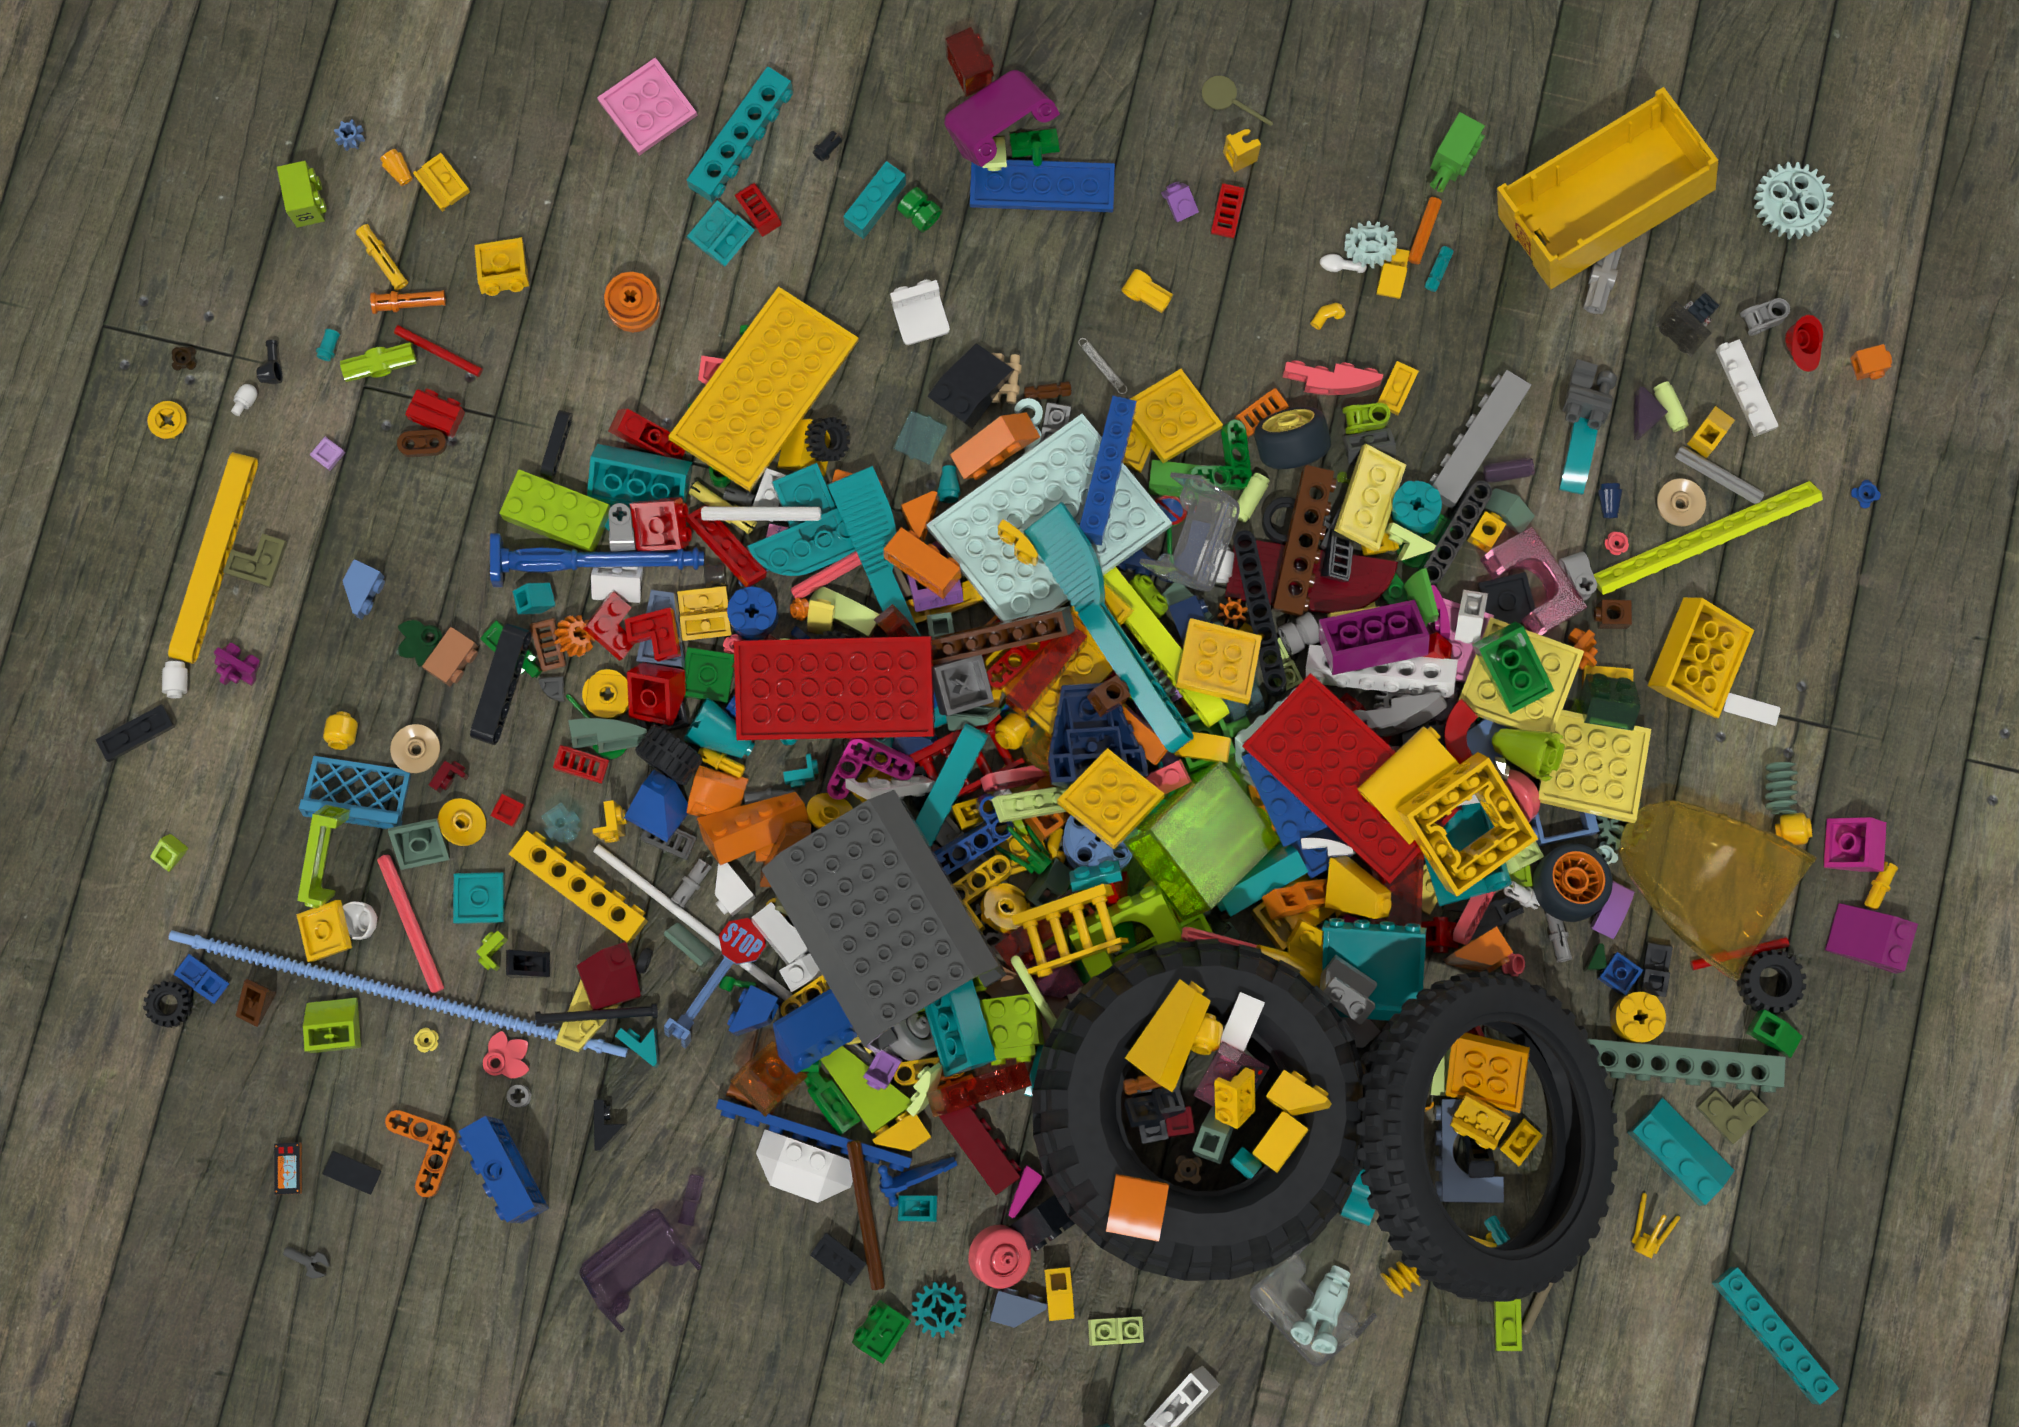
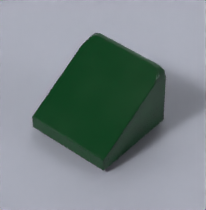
M1603 943L1594 946L1584 972L1600 971L1607 967Z

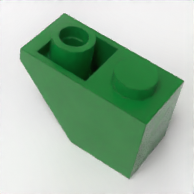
M1765 1009L1757 1011L1746 1031V1034L1788 1058L1792 1057L1803 1037L1789 1023Z

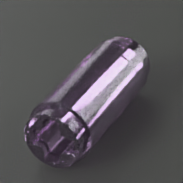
M1521 458L1483 466L1485 482L1494 483L1530 477V475L1535 474L1532 458Z

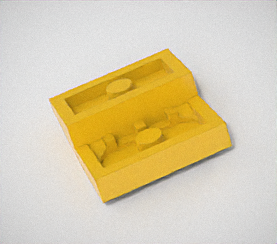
M726 585L677 591L682 641L732 635L731 624L727 615L729 603Z

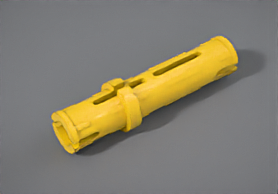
M368 224L359 227L356 230V234L366 246V252L369 256H373L394 286V289L399 291L407 286V279H405L384 249L385 245L382 240L377 239Z

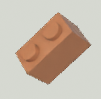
M450 627L422 667L428 673L451 687L453 683L456 684L460 681L464 674L462 670L467 663L471 664L475 660L479 647L475 642Z

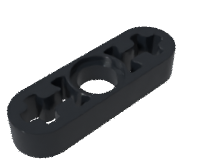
M559 410L542 462L541 477L553 480L556 476L572 423L573 414L570 412Z

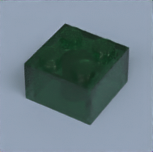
M1586 673L1579 697L1584 723L1633 731L1641 707L1635 682L1624 677L1616 679L1600 673L1594 675Z

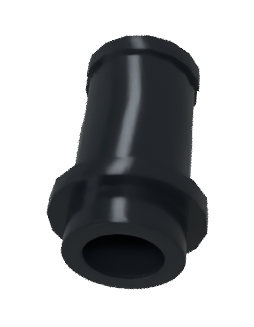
M831 131L819 145L816 144L814 146L813 154L818 160L822 162L828 160L831 152L842 143L839 135L831 142L835 138L836 132Z

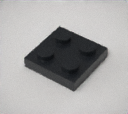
M1526 572L1477 584L1479 592L1488 594L1485 612L1494 615V619L1508 624L1515 621L1519 624L1538 620Z

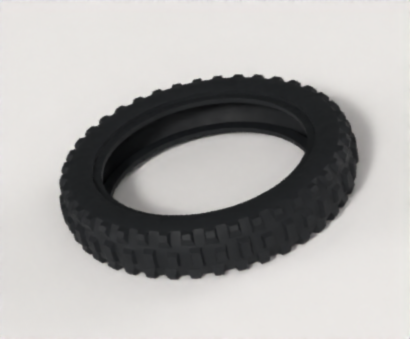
M1486 971L1454 975L1450 977V980L1437 981L1431 984L1430 989L1424 988L1416 995L1417 999H1408L1402 1005L1401 1013L1394 1014L1388 1021L1390 1029L1382 1031L1379 1035L1377 1042L1380 1047L1378 1051L1370 1053L1367 1062L1371 1069L1369 1073L1363 1075L1361 1081L1365 1091L1364 1097L1358 1099L1357 1107L1362 1112L1361 1123L1356 1124V1134L1361 1136V1148L1357 1149V1157L1359 1160H1363L1365 1171L1361 1174L1363 1185L1369 1186L1371 1193L1367 1198L1371 1209H1377L1379 1214L1376 1222L1381 1231L1389 1232L1388 1243L1393 1250L1402 1251L1401 1259L1409 1268L1416 1267L1417 1275L1423 1280L1433 1281V1285L1436 1288L1452 1292L1459 1298L1477 1299V1301L1509 1302L1514 1301L1515 1298L1529 1296L1532 1291L1542 1292L1546 1290L1549 1283L1559 1282L1564 1277L1563 1271L1571 1272L1578 1264L1577 1257L1585 1256L1591 1247L1588 1240L1596 1238L1601 1229L1598 1224L1599 1219L1607 1215L1609 1210L1606 1204L1607 1196L1613 1194L1615 1187L1611 1182L1612 1172L1617 1171L1618 1161L1614 1159V1148L1619 1146V1138L1614 1136L1613 1125L1617 1123V1113H1613L1611 1110L1610 1101L1614 1099L1613 1092L1606 1087L1605 1079L1608 1075L1605 1067L1599 1066L1597 1062L1599 1052L1596 1046L1588 1044L1587 1038L1589 1034L1583 1026L1575 1025L1576 1016L1569 1009H1561L1562 1002L1554 995L1546 996V990L1537 984L1531 985L1527 980L1516 976L1510 977L1502 973H1487ZM1479 1025L1493 1028L1504 1034L1515 1044L1530 1048L1529 1061L1534 1067L1546 1094L1553 1132L1551 1170L1544 1195L1537 1210L1519 1233L1507 1242L1493 1248L1487 1247L1468 1236L1449 1216L1434 1188L1424 1145L1426 1101L1437 1067L1454 1042L1464 1033Z

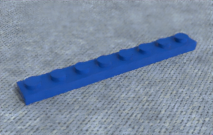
M722 1099L718 1100L716 1109L722 1110L721 1116L735 1120L736 1115L745 1118L744 1123L759 1127L760 1123L770 1125L769 1131L783 1135L784 1130L793 1133L792 1138L807 1142L808 1138L818 1140L817 1146L830 1150L832 1145L841 1147L840 1153L848 1155L847 1143L852 1141L851 1139ZM861 1143L862 1154L866 1155L864 1160L879 1164L880 1160L890 1163L888 1168L903 1172L904 1167L910 1169L912 1158Z

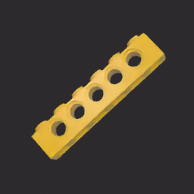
M526 831L509 855L630 945L648 922L643 917L645 912L635 904L632 907L625 904L624 900L626 898L615 889L610 893L604 888L606 885L604 881L596 875L590 878L584 873L586 868L574 860L571 864L565 859L567 854L557 846H554L553 849L544 844L547 839L535 831L532 835ZM541 850L546 851V859L540 863L535 862V854ZM559 865H565V875L555 877V868ZM585 880V889L581 892H576L574 890L575 882ZM599 894L605 895L606 901L604 905L596 907L593 903L594 898ZM617 909H624L626 912L625 918L622 921H614L613 914Z

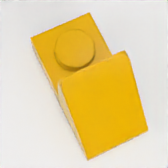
M1396 248V254L1392 255L1391 261L1384 260L1376 295L1400 299L1407 273L1410 251Z
M1524 1118L1498 1148L1517 1166H1520L1543 1135Z

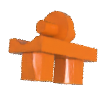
M1575 628L1570 633L1568 640L1575 645V648L1584 651L1578 668L1583 670L1586 665L1595 667L1597 661L1594 656L1598 652L1594 648L1597 643L1594 639L1595 633L1591 630L1585 633Z

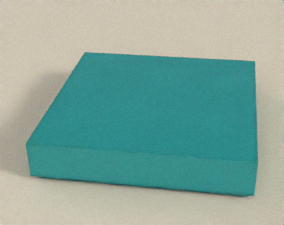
M455 873L453 923H504L505 873Z

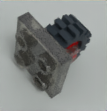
M1706 292L1695 302L1690 300L1684 307L1675 300L1656 323V326L1664 336L1669 337L1677 344L1681 352L1687 353L1692 357L1711 335L1712 332L1706 327L1713 320L1710 316L1720 305Z

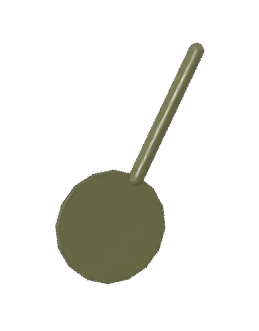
M1214 76L1204 83L1202 98L1210 108L1224 110L1235 104L1269 126L1273 125L1272 121L1236 100L1237 88L1229 78Z

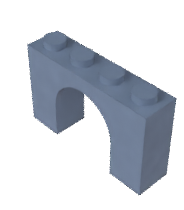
M1439 1100V1105H1435L1434 1108L1435 1120H1439V1130H1435L1434 1139L1435 1145L1439 1146V1156H1435V1171H1439V1181L1435 1182V1190L1440 1201L1504 1203L1503 1177L1470 1178L1456 1164L1453 1157V1143L1458 1133L1450 1126V1122L1462 1100Z

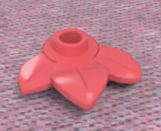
M503 1031L492 1036L488 1043L489 1053L483 1059L484 1070L490 1075L498 1076L503 1074L510 1079L525 1075L529 1068L521 1060L527 1053L528 1042L520 1039L508 1041ZM494 1059L500 1060V1065L497 1068L492 1067Z

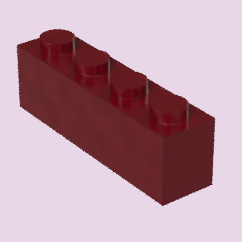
M960 1095L936 1114L997 1196L1020 1179L1018 1173L1021 1169L1013 1158L1008 1161L1003 1152L1006 1151V1148L998 1138L993 1140L988 1132L992 1129L982 1117L979 1120L973 1113L977 1108L969 1097L963 1099Z

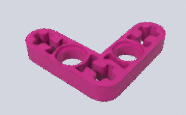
M850 738L829 780L827 792L833 799L840 800L845 798L850 791L845 788L846 779H856L863 763L899 780H908L914 774L915 762L908 755L871 738ZM861 743L863 744L862 748L859 751L855 750V745ZM871 747L873 749L869 757L867 756V753L869 752V749ZM878 752H883L888 756V760L882 763L878 762L874 755ZM892 758H895L893 767H890ZM851 762L854 764L855 770L853 772H846L842 768V764ZM906 764L908 765L907 769L904 772L900 771V766ZM842 777L845 780L843 782L842 788L839 791L835 790V786L838 785L840 778Z

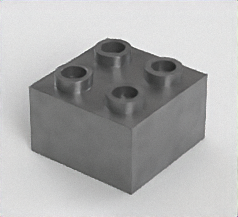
M982 655L933 665V690L941 715L949 716L994 702Z

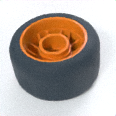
M1575 843L1565 844L1552 850L1540 861L1533 876V890L1540 906L1552 917L1566 922H1578L1594 915L1608 901L1613 886L1611 870L1605 859L1594 849Z

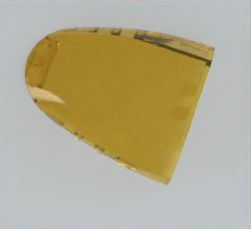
M1673 800L1654 804L1650 803L1640 808L1636 822L1626 823L1620 840V854L1623 866L1632 882L1654 911L1694 952L1734 982L1739 980L1755 948L1796 885L1817 859L1793 843L1772 832L1763 831L1751 826L1749 822H1741L1728 817L1725 813L1706 810L1702 806Z

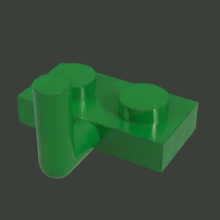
M1056 128L1009 134L1012 158L1032 155L1033 164L1037 167L1042 164V154L1060 152Z

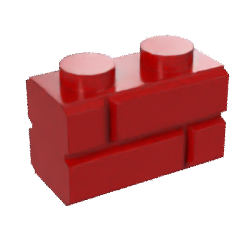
M427 388L425 391L417 389L412 402L407 408L406 417L412 422L432 430H438L444 435L453 438L465 415L464 410L460 407L461 403L452 398H447L446 401L438 398V393Z

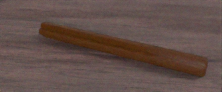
M852 1140L847 1143V1150L870 1285L872 1290H881L885 1287L861 1142L859 1140Z

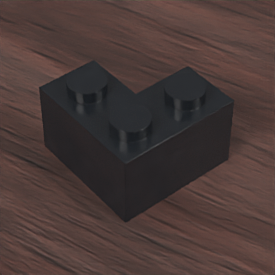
M1054 1194L1009 1227L1022 1234L1028 1250L1033 1248L1036 1252L1047 1244L1046 1238L1052 1241L1063 1233L1060 1230L1061 1227L1066 1231L1075 1223L1067 1216Z

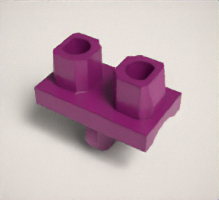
M231 642L223 649L217 647L213 653L216 656L214 663L218 666L216 672L221 674L220 683L227 685L232 681L238 684L241 679L252 686L256 681L255 673L260 667V660L253 655H248L243 662L237 659L241 654V649Z

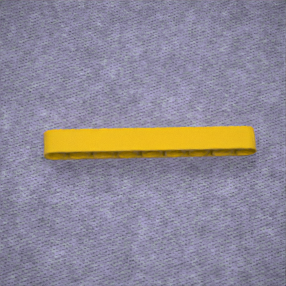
M234 452L229 456L169 645V658L192 664L198 659L224 577L223 570L233 548L258 467L257 458Z

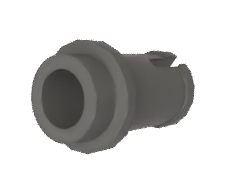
M730 485L727 486L726 490L728 491H725L723 496L725 501H730L743 507H752L756 497L752 491L745 492Z

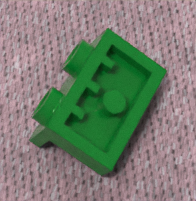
M879 1300L877 1304L870 1308L868 1318L864 1324L856 1330L852 1343L861 1351L884 1364L911 1320Z

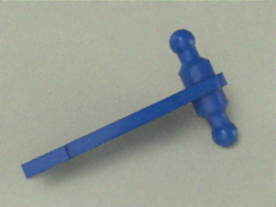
M954 1157L941 1159L938 1162L903 1172L901 1175L893 1178L891 1175H888V1168L885 1165H881L878 1168V1172L881 1175L880 1191L884 1193L885 1197H888L889 1205L896 1207L898 1205V1199L895 1196L897 1192L906 1190L907 1187L942 1172L945 1173L957 1166V1162Z

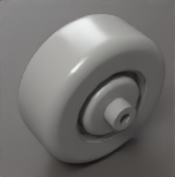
M925 1011L915 1013L892 1027L898 1041L891 1044L890 1048L901 1058L908 1061L922 1060L937 1050Z

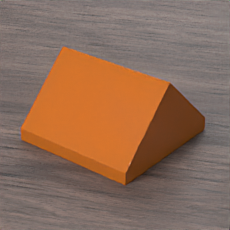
M931 491L901 505L903 518L908 529L915 532L922 542L925 541L928 533L926 524L933 520L938 507V492Z

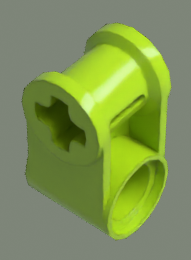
M1384 403L1351 405L1342 409L1347 422L1346 434L1383 429L1387 426L1390 418V409ZM1381 412L1384 414L1385 419L1377 421L1373 418L1372 414Z

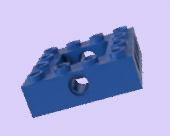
M484 1116L458 1131L461 1135L458 1141L462 1149L471 1154L473 1158L470 1161L475 1173L477 1175L481 1173L485 1180L482 1186L489 1198L494 1197L497 1206L494 1208L501 1220H505L507 1223L523 1224L549 1209L502 1120Z

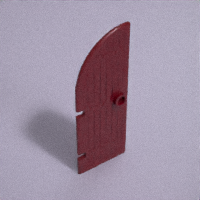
M1243 540L1239 543L1241 548H1248L1251 545L1249 540ZM1256 540L1269 603L1272 605L1285 545ZM1233 546V553L1235 555L1232 577L1229 578L1225 598L1228 599L1230 597L1234 600L1241 599V601H1246L1236 552ZM1321 550L1319 562L1313 565L1312 573L1315 574V581L1312 588L1308 587L1306 596L1310 597L1309 611L1330 614L1362 609L1370 605L1389 587L1396 573L1398 562L1352 555L1349 582H1339L1320 576L1326 552ZM1335 557L1334 561L1341 562L1342 558ZM1302 559L1294 560V568L1300 572L1304 571L1306 567L1305 562ZM1247 563L1244 569L1246 571H1253L1257 565ZM1334 566V570L1339 571L1340 567ZM1297 583L1289 584L1288 590L1290 594L1299 595V585ZM1252 586L1249 592L1251 594H1258L1262 588Z

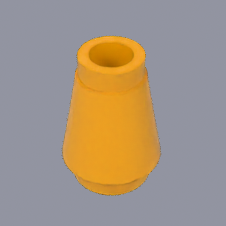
M392 149L380 158L381 166L401 186L412 181L413 177L401 152L398 153L396 149Z

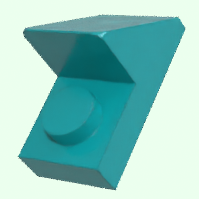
M620 1028L615 1037L653 1067L657 1068L660 1063L656 1029L652 1028L640 1043L639 1039L641 1037L629 1028L626 1032Z

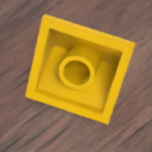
M803 419L781 448L778 468L798 471L817 463L822 476L825 477L828 461H816V458H812L810 456L812 451L807 452L806 450L809 443L805 444L804 439H808L805 431H810L807 426L813 424V420ZM826 431L824 439L827 448H829L830 435Z

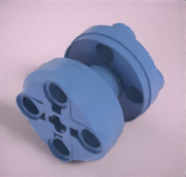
M1072 815L1069 816L1064 829L1063 851L1068 863L1074 870L1081 866L1091 867L1099 865L1104 861L1119 860L1121 871L1127 867L1137 842L1136 828L1115 849H1112L1104 841H1096L1095 838L1099 840L1098 836L1085 826H1077L1074 822H1078V820ZM1114 853H1122L1124 858H1117ZM1086 856L1089 861L1082 862L1078 857Z

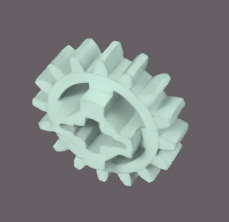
M1367 221V226L1358 223V229L1351 227L1350 234H1346L1344 250L1347 251V258L1353 257L1354 264L1362 262L1361 267L1363 268L1366 264H1370L1371 268H1374L1376 263L1382 267L1384 260L1390 262L1392 255L1396 254L1397 238H1394L1395 232H1388L1389 226L1387 225L1381 228L1380 222L1371 225V222Z

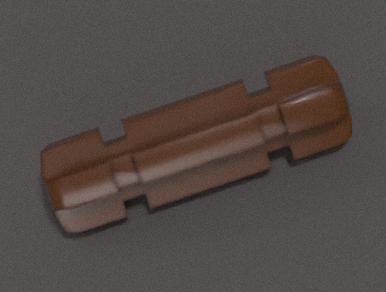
M1061 382L1060 385L1053 383L1038 385L1037 388H1034V386L1024 388L1025 399L1030 398L1034 400L1035 398H1039V400L1056 398L1058 395L1062 397L1070 396L1072 393L1070 382Z

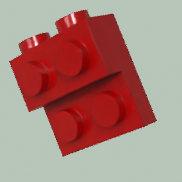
M682 497L630 503L637 552L682 549L689 545L692 539V532L689 527H686L685 518L688 516V506L686 503H683Z

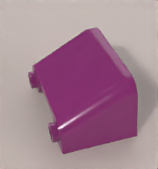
M1012 70L946 114L944 124L962 157L982 167L990 162L997 153V147L992 137L1030 112L1036 120L1043 123L1051 121L1060 113L1053 101L1024 73Z

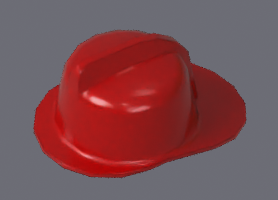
M1813 315L1802 316L1796 324L1787 330L1785 335L1786 347L1793 356L1794 362L1800 369L1806 372H1811L1818 367L1824 332L1822 324Z

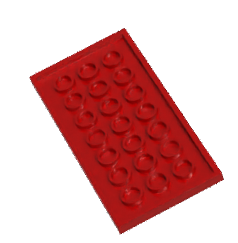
M932 636L734 641L737 740L935 736Z
M1310 673L1242 747L1390 884L1417 856L1421 849L1415 840L1409 845L1384 816L1360 794L1357 788L1381 767L1395 751ZM1454 808L1451 810L1452 813L1450 815H1444L1434 823L1444 827L1459 810Z

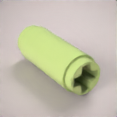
M1669 381L1653 388L1654 395L1673 432L1680 431L1689 426L1687 416Z
M1255 473L1251 477L1247 487H1245L1232 509L1231 515L1235 519L1243 523L1250 519L1268 488L1269 479L1259 473Z

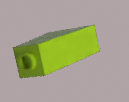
M843 1046L820 1059L872 1134L905 1112L913 1103L891 1084L886 1089L881 1088L880 1090L867 1084L868 1080L863 1078L869 1066Z

